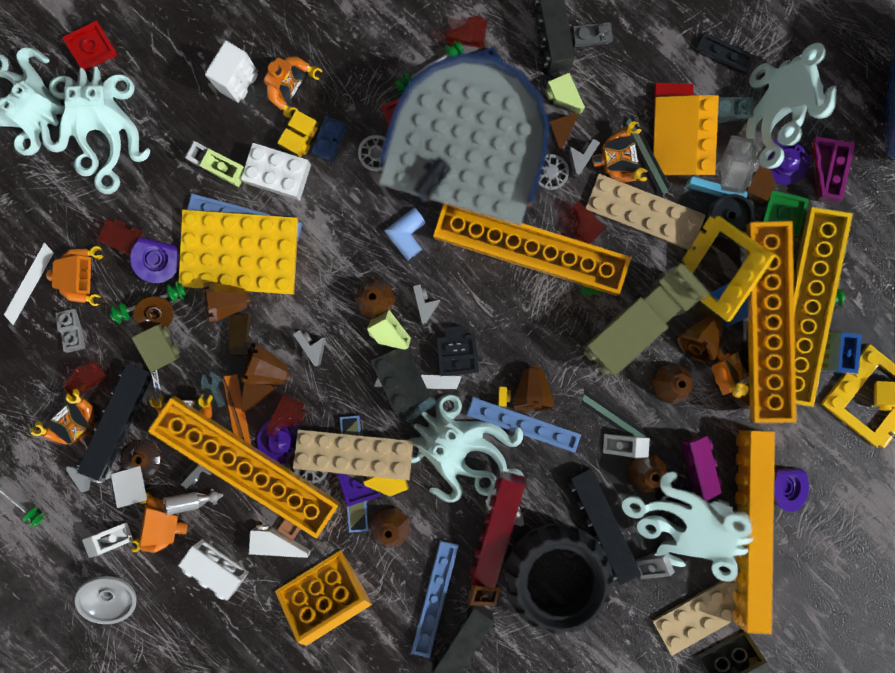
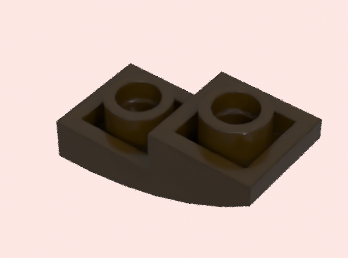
M231 315L229 326V350L231 356L250 355L252 338L249 336L251 317L249 315Z

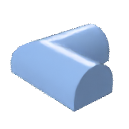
M415 207L384 230L407 261L422 250L411 235L426 223Z

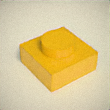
M498 386V406H507V402H510L511 391H507V387Z

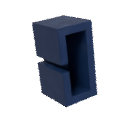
M328 116L325 117L312 148L314 156L331 163L333 162L339 148L337 143H341L346 131V126L343 122Z

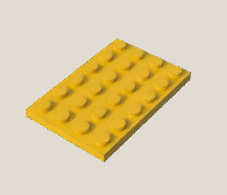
M182 210L179 284H183L184 287L204 288V283L214 282L243 288L245 291L294 294L299 218Z

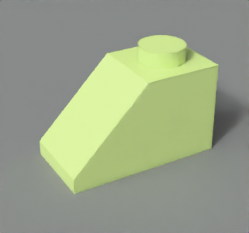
M570 73L548 82L545 92L547 98L552 100L554 105L577 114L583 112L585 107Z
M208 148L199 166L239 187L242 183L241 178L245 168Z
M390 310L370 320L367 330L369 335L378 344L404 350L409 347L411 337Z

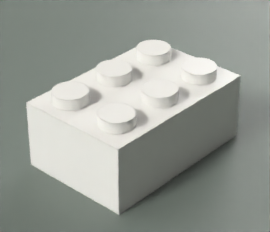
M225 41L205 75L220 93L239 103L241 99L243 100L246 97L247 88L250 83L255 82L258 70L246 52Z
M252 143L241 180L245 184L300 201L311 164L307 159Z
M203 539L191 547L179 565L185 575L193 576L204 588L209 587L218 598L226 600L236 592L249 573Z

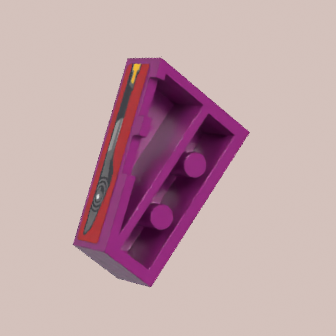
M815 136L810 144L817 201L838 204L843 200L855 143Z

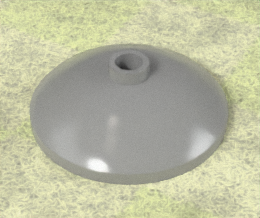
M110 576L96 577L86 581L80 586L75 596V606L79 614L85 619L98 624H114L125 620L133 613L137 602L136 593L130 584L122 579Z

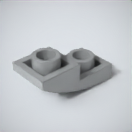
M71 309L56 313L57 328L62 335L63 351L68 353L85 349L83 332L76 310Z

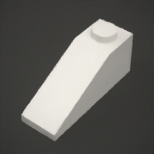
M256 525L250 531L249 554L305 558L310 555L308 548L294 540L292 541L277 530L268 528V525Z

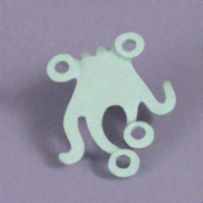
M814 43L808 46L803 51L802 56L795 57L791 63L790 60L784 61L778 69L768 63H764L752 72L749 83L753 88H761L766 84H769V88L748 119L746 143L741 146V153L745 155L754 150L756 127L763 118L761 134L766 148L759 156L761 167L775 168L784 160L783 150L771 138L774 125L784 116L792 112L793 120L780 129L778 141L783 145H793L800 139V126L804 122L807 109L809 114L816 118H825L832 112L835 105L836 88L832 86L826 92V95L823 94V85L816 65L825 56L823 44ZM765 73L762 79L757 80L761 74ZM775 151L774 157L767 161L769 154Z
M22 48L17 52V61L23 70V75L7 71L8 60L4 55L0 54V61L2 63L0 77L8 79L14 85L12 92L8 96L0 97V126L20 127L24 130L14 140L16 151L22 155H33L40 149V122L43 121L46 125L49 123L57 126L59 121L56 115L63 114L65 105H61L62 99H58L50 93L40 76L30 65L29 57H35L42 63L49 62L46 56L34 48ZM30 138V147L24 149L23 141Z
M94 67L91 82H89L83 68L79 70L77 82L68 76L54 77L49 84L50 93L58 99H65V108L60 123L59 139L56 143L51 140L46 123L40 122L43 143L50 151L60 152L67 147L69 137L73 135L83 150V154H80L75 159L74 167L78 174L91 176L97 172L99 161L87 144L86 136L91 130H100L109 141L110 156L105 166L96 174L94 184L99 192L112 194L120 186L119 177L112 171L120 155L121 140L119 131L124 129L127 133L128 151L133 161H144L150 154L149 148L139 152L138 130L132 120L113 100V97L121 100L130 98L134 92V84L129 77L121 74L113 75L102 82L98 67ZM118 81L126 82L127 89L125 91L116 89L115 85ZM59 82H65V92L63 93L58 92L56 89V85ZM84 157L91 159L92 164L90 168L86 169L81 166V160ZM106 175L111 176L113 180L111 186L108 187L104 186L101 182L102 178Z
M446 394L438 399L435 405V418L423 412L422 416L429 426L424 427L420 424H414V428L421 436L407 440L414 441L413 446L419 449L418 455L412 457L411 463H416L425 456L452 487V494H446L437 488H430L429 490L432 494L448 503L458 501L463 493V488L456 479L457 475L476 478L475 488L481 495L488 496V491L494 489L496 476L493 473L472 470L465 464L464 459L471 451H481L490 455L496 461L500 475L502 471L524 476L519 469H507L506 461L500 451L483 438V433H489L506 446L516 447L523 440L522 430L517 427L515 428V434L510 436L502 428L489 422L454 421L453 418L462 410V403L453 394ZM446 400H451L454 403L453 410L445 411L443 403ZM484 477L489 478L491 481L490 486L485 489L479 484L480 479Z
M674 472L667 473L662 477L660 487L666 495L685 501L692 508L672 501H655L645 505L638 496L633 495L628 496L622 502L623 511L632 518H641L652 510H665L676 514L684 520L687 528H681L660 516H647L637 524L638 532L646 538H656L663 531L673 536L675 540H666L657 549L658 556L667 554L671 565L686 566L683 560L669 554V552L701 557L713 561L712 571L718 579L732 581L737 577V563L734 556L746 554L749 550L742 545L748 544L753 538L749 537L751 533L749 517L741 512L734 513L732 507H729L728 502L718 500L717 502L708 503L693 493L673 489L671 482L677 477ZM636 503L641 509H634L630 507V504ZM650 524L655 526L657 530L650 531L645 526ZM726 566L731 571L723 572L719 570V567Z

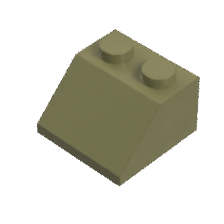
M162 324L132 337L150 372L180 358L179 347L176 343H172L169 329Z

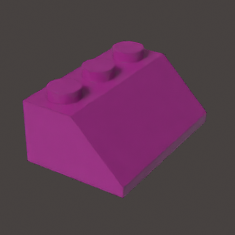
M699 435L680 440L693 493L704 501L721 494L720 487L723 484L720 476L717 475L716 468H718V463L712 455L713 443L711 439L706 435Z

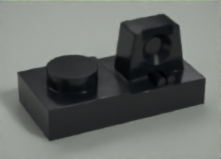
M439 156L436 160L429 158L423 166L426 171L413 189L427 202L452 169Z

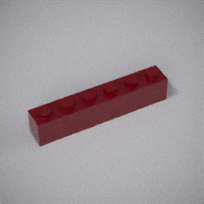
M502 471L500 477H496L494 485L496 493L491 495L489 502L491 510L490 513L486 512L484 519L486 527L485 530L482 529L480 532L479 541H481V545L476 547L474 555L476 562L472 563L469 574L472 575V583L491 588L496 586L525 489V476Z

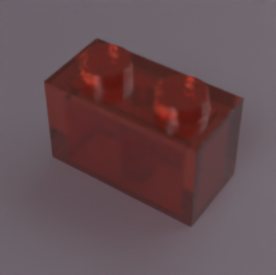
M107 219L97 240L130 255L133 246L139 238H148L142 236L143 231L134 227L131 230L125 228L126 223L117 219L113 222Z

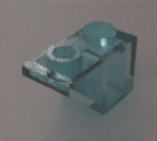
M719 97L718 122H732L754 116L753 97Z

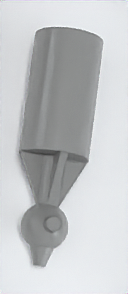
M211 489L208 495L191 492L163 498L165 515L195 510L208 501L216 505L219 498L223 497V493H218Z

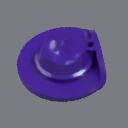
M778 139L774 140L773 142L779 145L784 152L782 163L778 167L771 168L775 183L790 185L798 182L807 173L810 156L797 142L793 145H783L779 143ZM775 151L769 154L767 161L774 157Z
M139 238L131 250L130 264L135 274L142 280L150 283H161L169 280L177 272L180 256L175 245Z
M286 417L271 419L262 426L258 433V449L284 466L295 453L297 433L302 428L297 422Z
M800 468L776 469L774 476V501L781 510L795 512L804 505L808 497L809 481L806 472Z

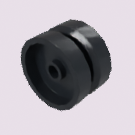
M727 194L714 201L707 208L705 223L709 216L714 218L719 216L745 233L746 225L754 221V208L751 202L744 196ZM721 231L716 236L720 239H731Z

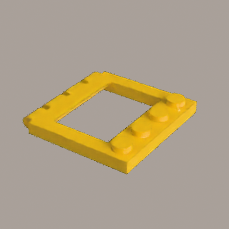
M709 216L703 226V229L707 232H699L692 243L696 249L690 247L682 261L686 263L684 266L693 274L720 231L751 252L719 300L711 294L700 300L724 320L731 321L776 255L723 218Z
M867 344L860 353L859 373L852 375L843 374L820 404L874 447L880 446L885 449L893 439L888 433L890 432L895 435V407L875 432L844 409L877 366H880L895 378V363L871 344Z

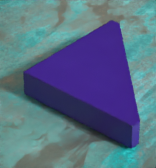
M337 473L347 507L382 496L381 492L365 486L364 483L346 474Z

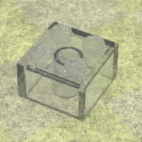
M731 136L719 164L721 190L744 194L746 188L750 187L752 175L759 168V160H757L758 148L755 146V139Z

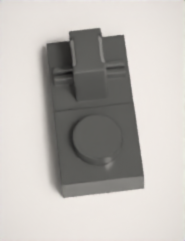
M611 22L579 25L572 28L574 47L613 42Z
M194 461L179 477L180 483L187 489L198 481L202 471L209 475L212 472Z

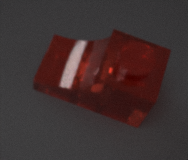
M481 16L469 17L467 23L462 27L447 29L446 43L452 44V40H454L456 43L459 41L463 46L484 48L488 20Z
M579 201L572 207L571 210L577 219V230L574 233L576 235L575 239L591 244L606 227Z
M92 361L77 368L61 387L72 397H75L73 389H77L80 393L79 397H81L91 388L98 385L106 375L96 361Z
M283 395L267 426V435L274 438L282 428L287 426L296 427L299 421L302 422L306 411H304L305 403Z

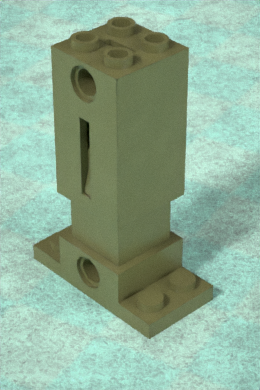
M682 263L658 275L659 278L651 284L653 289L643 298L633 300L582 346L585 349L583 352L589 360L597 362V369L603 375L616 376L668 328L666 323L673 316L687 311L698 300H702L710 294Z

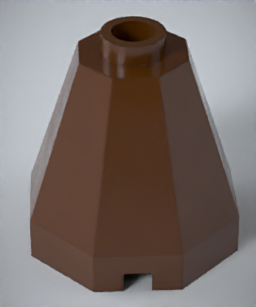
M372 279L360 284L354 300L360 314L373 319L387 310L391 312L396 298L390 284L378 279ZM375 294L376 299L370 300L372 298V295Z
M214 282L204 283L203 285L204 289H207L206 293H204L207 316H211L208 319V323L218 322L246 309L247 304H250V295L243 288Z
M717 315L706 316L680 334L677 339L680 349L683 352L689 351L691 353L689 357L693 360L706 364L713 361L719 352L724 331L723 321Z
M254 343L253 348L255 351H250V355L243 368L246 376H241V381L248 384L282 385L283 381L287 382L290 375L289 366L264 347Z
M677 363L659 367L658 372L652 379L655 396L668 404L686 401L694 388L691 372Z
M537 365L527 366V369H523L516 392L514 410H552L554 398L543 369H539Z
M649 453L648 457L634 458L627 466L628 483L642 494L659 492L661 489V479L667 474L666 463L653 453Z
M397 507L380 509L370 523L372 539L384 548L402 546L411 534L409 516L401 512Z

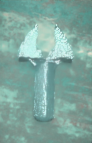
M210 372L213 382L209 383L206 375H203L201 380L202 390L210 389L218 407L224 406L225 402L218 388L219 382L223 381V379L216 373Z
M432 397L418 405V408L405 417V421L410 423L423 412L430 410L437 404L436 400Z

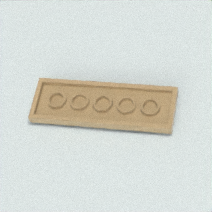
M601 174L597 176L585 211L686 250L694 247L692 243L699 234L705 218V214Z
M298 430L293 469L410 480L414 441Z
M734 580L720 581L652 619L672 656L733 622V611L736 608L733 592L737 590V583Z

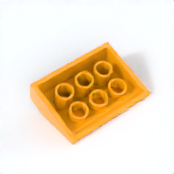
M719 95L655 97L653 154L664 175H715Z
M341 550L275 591L296 641L305 646L372 605L364 587Z

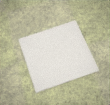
M140 466L111 474L117 508L147 500Z

